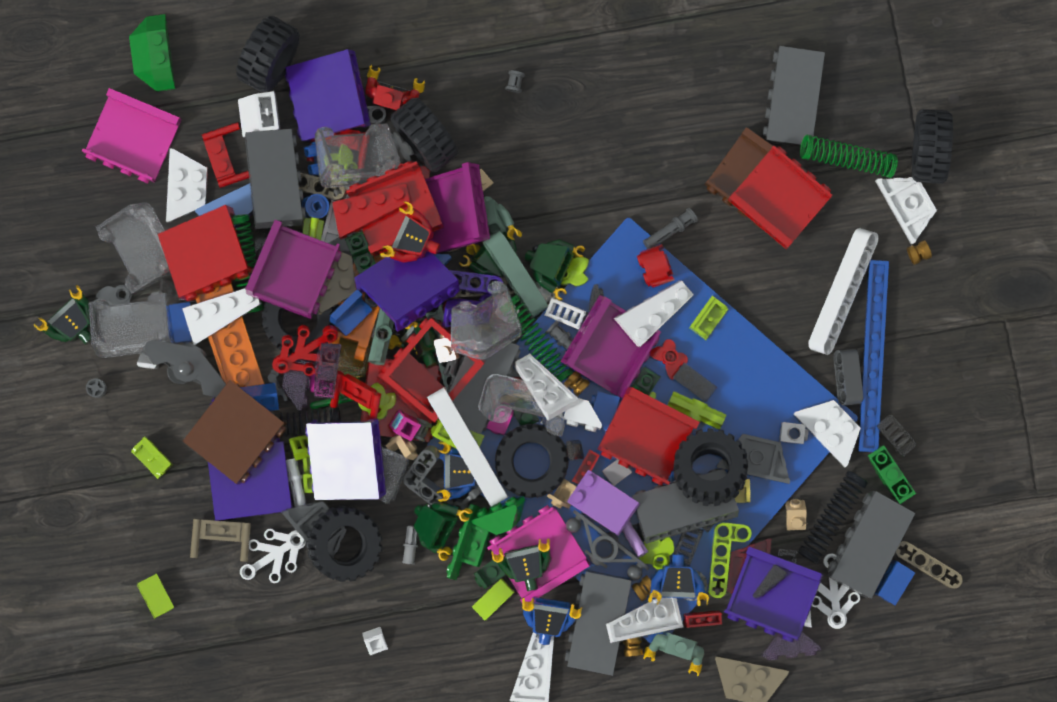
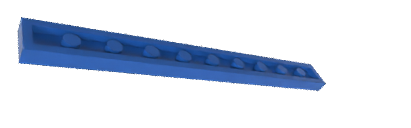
M870 260L862 373L863 401L860 408L858 451L874 452L879 446L889 261Z

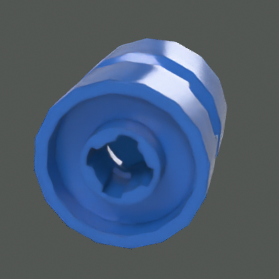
M313 194L303 198L301 207L305 208V218L319 219L327 215L329 211L327 198L322 194Z

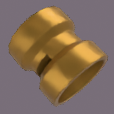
M925 240L919 242L917 246L907 247V253L913 265L920 263L923 259L932 258L930 248Z
M575 371L564 384L567 387H571L573 393L578 397L588 387L590 382L587 379H583L581 374Z
M647 575L642 578L640 583H635L631 586L641 601L647 599V596L651 594V580Z
M642 637L623 640L625 644L624 657L643 655V649L640 647Z

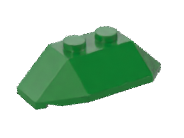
M166 14L147 16L129 36L134 75L156 92L175 89Z

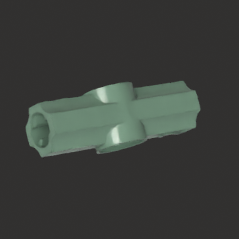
M381 308L368 362L375 365L385 364L394 322ZM378 332H385L387 338H379Z

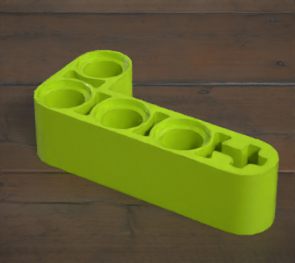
M719 523L714 528L708 592L714 598L723 597L727 591L731 541L746 542L751 538V529L746 525ZM721 526H725L728 529V534L725 537H721L718 534V529ZM740 528H744L747 531V537L744 539H740L737 536V531ZM719 545H723L726 548L724 556H718L716 553V548ZM718 564L724 567V573L720 576L714 572V568ZM713 577L717 579L724 578V582L719 581V587L722 588V592H718V595H715V591H712V588L716 587L717 581H713Z

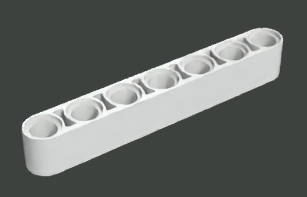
M861 228L855 230L810 337L809 348L811 350L826 355L833 351L878 243L877 233Z
M443 387L429 395L427 398L490 506L493 507L507 499L508 496L445 388Z

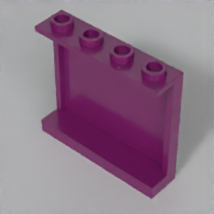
M463 163L462 168L425 179L444 225V228L433 232L432 241L440 244L437 254L490 239L479 164Z
M274 220L245 288L246 294L311 319L313 314L318 313L320 297H324L328 288L326 286L327 280H331L335 271L333 268L334 263L339 262L341 258L340 244L337 243L336 246L284 227L282 222Z
M599 295L560 362L615 396L623 398L627 388L631 387L630 384L633 379L638 377L640 367L648 360L650 350L658 343L661 331L657 330L641 347H637L614 319L616 316L627 311L612 303L607 297Z

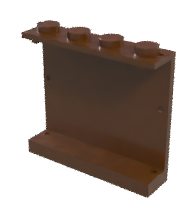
M746 127L714 173L706 181V189L713 195H720L723 198L722 201L731 207L733 204L728 201L729 197L773 146ZM738 209L737 212L743 217L747 218V216Z
M229 380L183 442L235 484H244L250 478L251 474L249 472L253 467L257 468L263 459L261 457L265 452L268 453L274 447L273 441L277 436L280 438L284 434L287 423L280 420L242 390L235 381Z

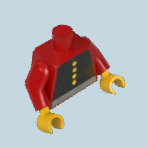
M372 65L369 67L365 93L368 97L372 98L374 104L397 110L411 98H418L420 93L424 92L425 81L419 84L417 83L418 78L414 79L413 89L407 90L377 81L380 68L378 67V70L374 71L371 69Z
M404 201L408 206L407 210L404 211L402 208H399V210L408 215L404 216L392 246H382L388 250L387 255L381 253V257H390L391 259L406 263L416 261L418 258L423 259L426 251L436 255L440 244L432 241L434 233L431 231V224L422 213L413 208L411 203Z

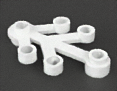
M273 529L265 531L264 537L267 540L277 539L286 542L280 547L260 543L255 539L250 540L249 549L251 551L261 550L270 553L252 565L246 564L240 569L241 577L246 580L254 578L256 571L274 560L269 580L272 583H278L281 580L280 570L283 556L289 549H291L289 562L285 565V569L290 573L297 570L298 550L306 544V541L296 530L290 534L275 532ZM268 531H272L274 533V536L272 538L267 537ZM296 536L300 538L298 544H295L293 541ZM253 541L258 544L256 549L251 548ZM289 563H293L295 565L294 570L291 571L288 569ZM247 568H250L252 570V574L250 576H247L245 574V570ZM273 574L279 576L277 581L272 580Z
M827 554L824 557L823 563L826 568L829 566L828 559L833 558L835 561L837 555ZM829 578L830 590L820 583L818 591L831 601L832 610L822 603L819 596H815V598L819 599V604H812V607H817L828 616L827 621L832 628L840 629L847 622L846 614L854 604L860 601V595L856 592L850 593L848 601L840 609L839 601L849 588L842 585L838 589L837 582ZM853 594L857 595L855 602L851 601V595ZM836 615L840 617L838 623H835L833 620Z

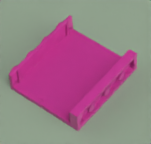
M109 88L106 94L108 97L89 143L86 149H82V152L86 154L85 157L89 160L96 162L99 159L108 168L113 169L115 166L120 168V172L125 175L131 176L134 174L139 176L138 180L148 184L149 181L155 183L181 123V119Z
M546 505L538 511L540 514L533 518L530 515L522 521L523 525L517 528L515 526L512 530L507 531V535L500 538L498 535L489 541L491 545L487 547L488 550L491 549L495 555L500 554L499 548H501L504 555L506 551L539 544V539H541L543 544H546L547 539H550L552 559L544 575L536 578L538 589L527 591L525 581L515 582L514 579H510L521 597V603L523 598H525L526 602H530L533 597H541L591 565L572 533L566 529V524L554 505L552 507Z

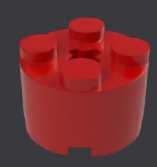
M662 244L640 252V255H637L640 266H642V269L645 268L646 273H643L645 282L648 286H652V288L675 280L673 276H670L673 272L668 257L664 254Z

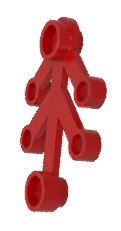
M301 325L298 328L295 352L289 356V348L293 346V338L290 335L283 336L281 340V353L274 358L272 362L273 369L278 373H286L289 370L303 371L305 375L311 376L315 373L314 364H301L295 361L304 359L320 362L322 366L330 365L331 356L328 353L319 354L312 353L311 351L326 342L332 343L338 339L337 328L333 325L324 327L322 336L305 345V340L310 332L308 326ZM302 330H306V331H307V332L304 333V334L300 333Z

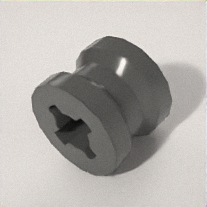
M94 378L88 381L86 391L94 398H101L107 392V385L104 381Z

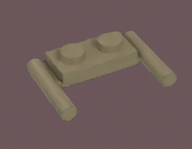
M193 519L190 558H198L199 539L242 542L240 561L248 562L251 523Z

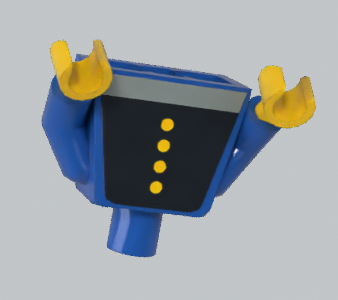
M440 441L439 444L444 445L442 451L438 450L444 454V490H438L437 493L443 494V499L438 500L443 502L448 499L460 498L469 493L473 486L476 485V480L459 451L449 444Z
M673 554L672 566L663 565V568L659 569L651 580L649 603H651L652 598H656L657 604H659L662 597L696 599L697 595L698 606H700V600L702 599L708 605L709 596L705 592L703 581L692 567L684 566V555Z
M533 597L530 602H526L525 598L522 599L525 620L528 626L533 628V633L540 634L539 643L543 645L550 644L551 636L560 637L562 632H566L575 620L581 617L582 607L576 610L574 609V604H572L570 608L569 602Z

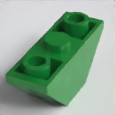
M884 445L868 455L876 474L899 504L916 494Z
M524 496L517 499L512 497L505 503H498L489 509H486V507L481 508L476 512V516L471 522L495 535L510 531L520 521L525 498Z

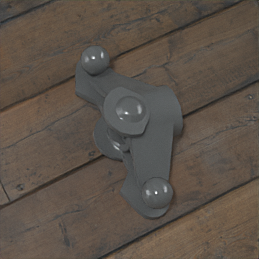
M150 340L143 346L144 355L154 365L165 363L168 366L167 375L173 383L185 384L193 381L201 385L203 395L217 397L226 386V383L206 359V352L189 342L178 345Z
M576 510L573 511L576 516L567 520L566 529L571 533L578 532L581 528L580 522L583 520L591 551L590 553L586 550L585 553L589 555V560L594 565H601L607 568L608 566L603 562H637L636 565L630 566L627 570V575L631 580L640 579L643 568L649 569L645 563L619 542L617 535L612 532H605ZM588 525L602 536L597 537L592 542ZM601 541H607L612 546V552L607 557H601L596 552V546ZM619 548L632 559L614 558Z

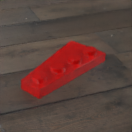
M407 184L332 202L339 238L342 240L347 235L363 229L362 227L379 221L380 218L387 214L390 215L398 211L399 208L406 207L407 204L404 201L411 203Z

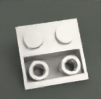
M274 91L253 94L238 99L243 137H245L246 132L280 130L277 99Z
M578 398V405L565 411L563 420L567 421L566 425L577 427L578 424L583 425L585 430L596 432L597 429L600 430L602 427L599 418L587 400Z

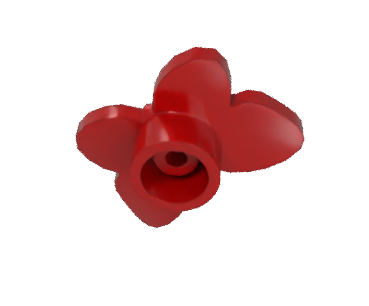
M671 339L664 341L663 347L657 346L649 352L651 358L663 361L670 380H673L679 373V366H683L688 362V358L684 353L676 351V345Z

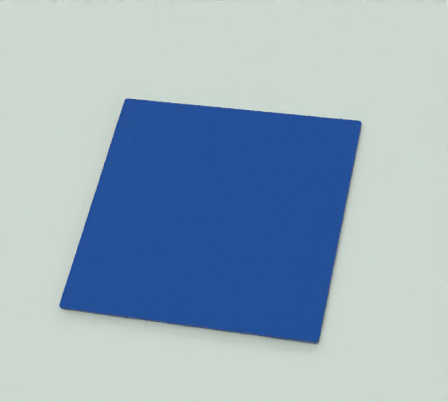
M626 218L589 260L588 267L584 271L588 281L581 286L568 284L564 288L567 294L565 295L561 292L558 295L563 299L562 302L588 313L599 295L607 297L612 303L627 311L677 281H683L693 293V296L658 329L661 331L660 339L652 349L657 346L663 347L664 341L671 339L676 345V351L684 353L688 358V362L683 366H679V373L673 380H670L663 361L655 360L649 356L648 360L640 367V373L644 366L661 376L651 392L656 393V400L666 405L674 391L690 399L699 400L707 404L708 407L726 414L720 430H724V434L727 436L729 433L735 436L734 441H737L742 434L779 442L782 422L802 424L793 415L795 412L833 400L854 422L858 420L856 414L845 405H841L833 394L665 248L663 251L668 257L673 272L670 276H673L675 280L654 288L648 286L643 276V273H646L645 268L642 269V266H640L637 255H640L641 251L647 249L643 240L650 237V235L631 218ZM711 296H714L726 305L728 310L707 340H704L689 329V327ZM556 305L553 315H556L560 305ZM564 307L560 318H563L567 308ZM546 310L534 322V324L539 323V325L526 335L528 336L542 328L530 341L545 333L556 321L545 316ZM571 310V313H570V315H569V317H568V321L571 320V317H572V315H573V312H574V311H572V310ZM578 314L575 324H577L581 314ZM558 323L566 332L569 331L570 337L574 339L579 330L564 323ZM546 334L535 345L539 344L547 338H550V340L546 342L537 351L553 343V345L541 355L543 356L552 349L557 348V350L546 359L548 360L554 355L561 353V355L551 363L553 364L556 361L563 358L567 349L563 346H558L557 341L550 334ZM520 338L516 343L520 346L519 358H523L528 354L532 355L539 346L529 351L528 348L534 342L525 346L524 344L529 338L525 340ZM543 351L539 352V353L536 354V355H532V356H533L534 358H536V357H537L540 353H542ZM543 357V358H541V359H539V360H537V361H538V362H541L545 357ZM561 362V363H560L557 367H555L553 370H555V369H557L558 367L562 366L564 363ZM566 366L557 375L569 369L570 367ZM581 375L590 384L577 398L591 403L592 395H597L598 391L614 395ZM568 376L566 379H564L563 381H561V383H562L563 385H565L564 382H565L570 376ZM633 379V381H632V383L630 384V386L633 385V383L635 382L636 379ZM567 387L573 393V389L571 387ZM512 389L508 391L504 390L502 395H498L496 400L521 395L523 393L519 391H513ZM535 399L529 400L531 407L539 418V421L534 424L551 429L565 444L569 462L565 479L578 486L572 480L589 450H592L599 454L600 457L591 472L610 483L602 471L617 459L613 457L611 460L601 455L602 451L598 450L605 435L602 427L600 430L597 429L596 432L585 430L583 425L578 424L577 427L566 425L567 421L563 420L565 412L547 420ZM490 413L487 420H490L492 413ZM514 414L505 435L520 426ZM701 422L697 429L692 430L691 434L695 436L696 431L701 429L703 432H707V428H713L714 432H718V429ZM488 428L485 431L482 430L481 434L485 437L480 449L508 496L507 499L500 503L503 504L512 497L516 499L522 497L509 491L500 481L496 472L495 454L500 441L505 435L495 434ZM795 428L790 429V437L797 439L799 431ZM809 430L808 439L802 445L781 442L790 484L747 475V479H750V503H736L739 509L738 517L719 523L746 525L751 529L752 535L746 542L731 541L730 554L735 550L747 547L829 453ZM433 437L427 444V446H435L440 451L444 448L443 444H439L441 440ZM526 443L515 452L513 463L519 475L527 479H536L547 472L550 465V456L542 445ZM440 453L439 458L444 461V454ZM713 454L700 456L693 462V471L696 474L704 475L713 469L721 470L717 468V464L722 458ZM632 467L630 469L632 473L614 487L632 498V495H635L636 492L652 490L658 484L652 482L653 477L647 474L643 477L635 473L636 469ZM673 470L667 480L670 484L675 481ZM557 488L553 490V492H551L550 494L554 495ZM547 495L539 498H525L521 518L516 526L520 527L523 525L522 521L530 515L533 518L539 515L538 511L546 505L552 507V500ZM572 505L569 509L563 506L560 509L555 506L565 524L569 518L576 516L573 513L576 510L605 532H611ZM634 512L630 518V523L644 544V537ZM582 520L580 522V530L572 533V535L589 560V555L585 551L587 550L590 553L591 551ZM719 523L671 536L670 538L674 543V552L669 556L670 563L668 566H672L673 554L684 555V566H690L693 570L702 573L708 585L713 533L715 526ZM588 525L592 542L597 537L602 536ZM721 526L718 529V534L721 537H725L728 534V529L725 526ZM740 528L737 531V536L740 539L747 537V531L744 528ZM621 532L619 536L617 535L619 542L637 557L624 533ZM601 541L596 546V552L601 557H607L612 552V546L607 541ZM719 545L716 548L717 555L724 556L726 554V548L723 545ZM618 548V553L614 559L632 558ZM662 557L657 558V561L664 560ZM589 560L591 565L574 577L580 581L581 574H585L586 570L629 578L627 570L630 566L636 565L637 562H603L608 566L604 568L601 565H594ZM646 564L649 569L643 568L641 578L632 580L631 586L635 583H640L646 575L652 580L659 569L654 568L652 564ZM720 564L716 565L714 568L715 574L718 576L722 575L724 567ZM630 587L626 613L648 603L650 594L647 596V599L641 601L633 588ZM677 598L682 621L684 620L683 614L690 613L697 605V600L689 601L684 598ZM663 632L642 637L651 643L657 634H662Z

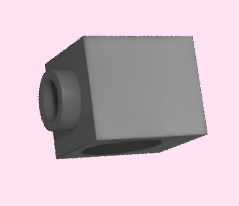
M782 422L779 442L804 444V441L808 439V429H805L806 425ZM795 428L799 431L797 439L790 437V429Z
M616 460L606 467L602 473L611 485L615 486L632 473L630 470L631 466L627 469L619 465V460Z

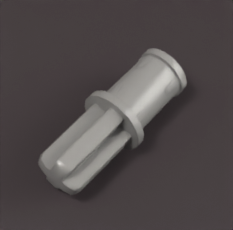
M407 526L402 561L405 564H415L418 533L414 526Z

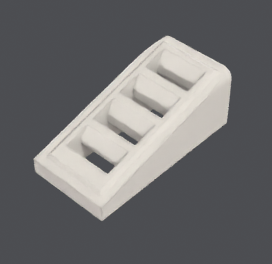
M551 298L545 316L579 330L589 313ZM556 305H560L556 315H553ZM564 307L567 308L563 318H560ZM571 310H572V311H574V312H573V315H572V317H571V320L568 321V317H569V315H570V313H571ZM578 314H581L577 324H575Z

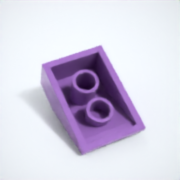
M590 470L586 472L567 501L573 507L618 536L640 505L639 502Z

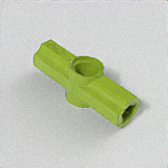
M674 391L667 404L669 407L700 423L703 422L718 430L721 429L726 414L708 407L707 404L694 398L690 399Z

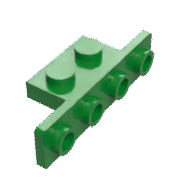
M470 504L468 507L472 510V513L467 514L465 512V517L470 519L465 521L459 530V540L453 549V559L447 567V578L457 580L462 562L480 568L491 532L472 524L471 520L480 509L479 506Z

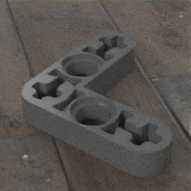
M432 445L425 447L403 478L404 484L430 505L441 503L438 500L443 499V494L437 493L438 490L442 489L426 477L440 457V452ZM429 453H430L432 456H431V458L428 460V459H426V457H427V456L429 455ZM418 464H422L426 471L421 470ZM415 474L417 477L413 481L411 478ZM424 488H429L432 494L426 493ZM452 499L444 501L447 504L453 505Z

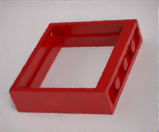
M431 317L429 320L425 318L419 325L421 330L417 335L413 333L406 341L409 343L405 349L401 347L394 355L397 359L392 364L388 362L383 368L382 372L384 374L381 378L435 423L438 419L436 412H432L390 375L431 327L436 329L475 362L448 394L452 401L486 361L446 327H443L439 321Z

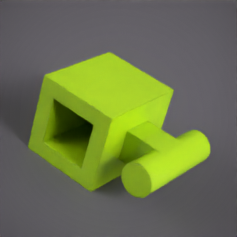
M305 218L302 234L321 240L324 221L318 218Z

